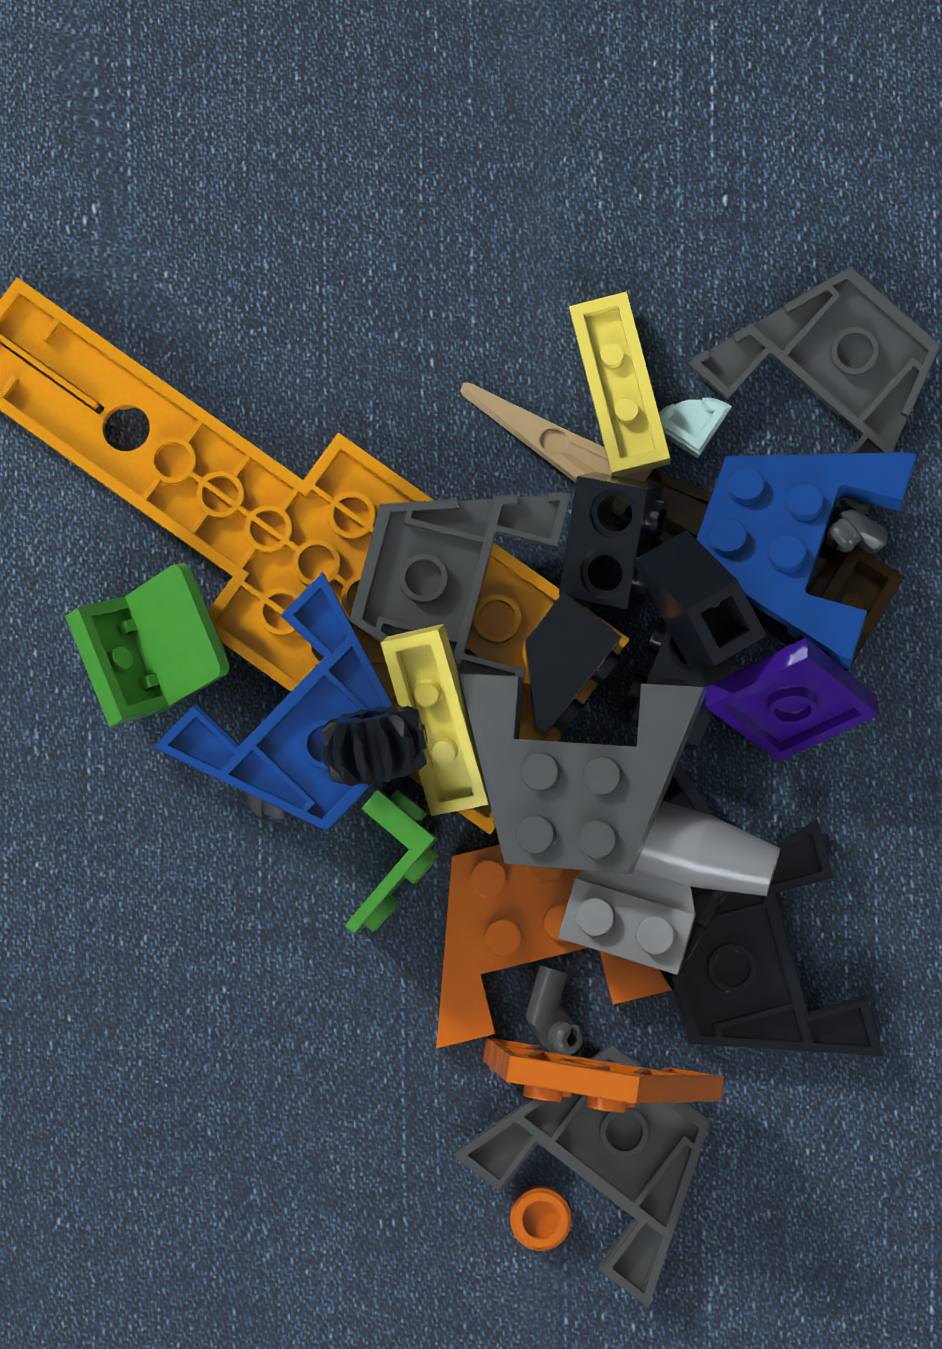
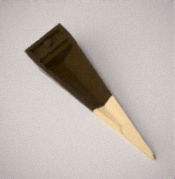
M463 383L460 391L466 399L575 483L579 475L593 472L611 475L603 446L551 423L472 383ZM656 469L622 476L624 478L664 485L661 500L666 501L668 504V515L662 535L655 537V545L658 546L686 530L693 537L697 538L712 492ZM617 496L612 503L611 511L630 524L632 519L631 505L625 498ZM826 534L806 593L867 611L865 624L852 661L853 664L905 576L857 545L850 552L839 551L836 548L838 546L837 542L834 539L830 541ZM755 607L754 612L761 626L786 646H789L791 642L796 643L804 639L800 635L798 639L787 633L785 625Z

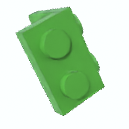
M186 563L169 566L125 597L77 607L65 616L109 727L165 712L226 676L229 672V662L224 646L208 613L200 587Z
M377 789L361 808L409 850L346 923L345 927L353 934L360 932L365 926L372 932L377 930L400 904V901L392 894L405 879L409 880L412 884L417 883L439 857L431 849L439 838L420 823L427 813L398 789L391 796Z

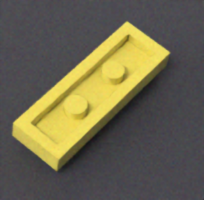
M627 291L569 306L611 475L622 477L669 465L670 455Z
M445 624L386 637L380 644L398 705L417 709L421 722L425 725L428 748H426L427 764L418 773L431 816L489 805V797L461 681Z

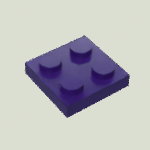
M808 638L786 646L782 650L705 687L708 689L705 695L706 708L778 762L879 716L877 695Z

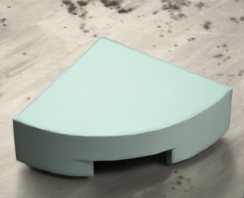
M714 398L688 399L671 404L659 412L664 436L698 459L732 406Z

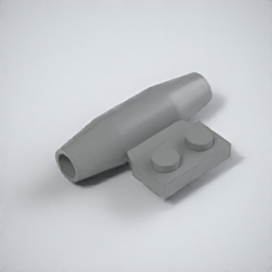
M662 800L633 874L583 870L575 878L558 938L678 975L696 917L691 887L767 896L781 848L713 815Z

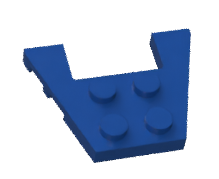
M890 452L725 456L696 539L738 580L753 610L755 607L785 625L787 633L797 639L799 635L808 638L816 646L827 652L829 657L840 666L850 669L865 624L867 611L812 596L806 592L837 499L839 497H847L900 512L913 473L917 454Z

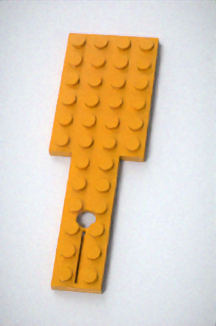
M18 277L0 299V342L95 410L99 405L104 408L99 415L0 344V411L230 575L232 578L208 610L219 639L228 648L291 692L324 657L281 617L283 612L324 572L348 619H350L380 504L433 501V499L340 433H337L307 476L302 480ZM136 408L142 411L149 420L150 431L146 441L139 448L132 451L114 449L108 444L105 433V425L108 418L118 409L128 410ZM493 542L465 654L525 669L519 739L557 742L562 733L554 727L545 738L535 731L525 654V640L560 597L559 588ZM591 612L594 616L600 619L612 630H614L616 633L622 636L619 644L614 649L616 653L620 654L623 648L630 640V638H628L623 633H621L613 626L608 624L606 621L601 619L599 616ZM352 625L393 705H398L380 642ZM590 679L576 699L584 704L598 684ZM418 771L412 772L408 777L422 786ZM490 803L485 806L457 811L489 835L496 828Z

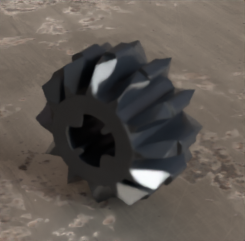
M394 705L390 707L379 706L367 710L360 709L358 712L342 714L339 718L331 719L323 726V746L321 750L324 765L328 767L331 781L339 784L354 786L358 784L371 785L382 781L390 782L394 778L407 777L412 772L419 771L427 764L426 748H428L425 725L421 722L419 711L410 706Z

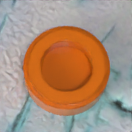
M532 1186L522 1191L514 1200L510 1211V1224L515 1237L522 1245L532 1250L545 1251L555 1248L567 1237L571 1227V1212L566 1199L557 1190L548 1186Z

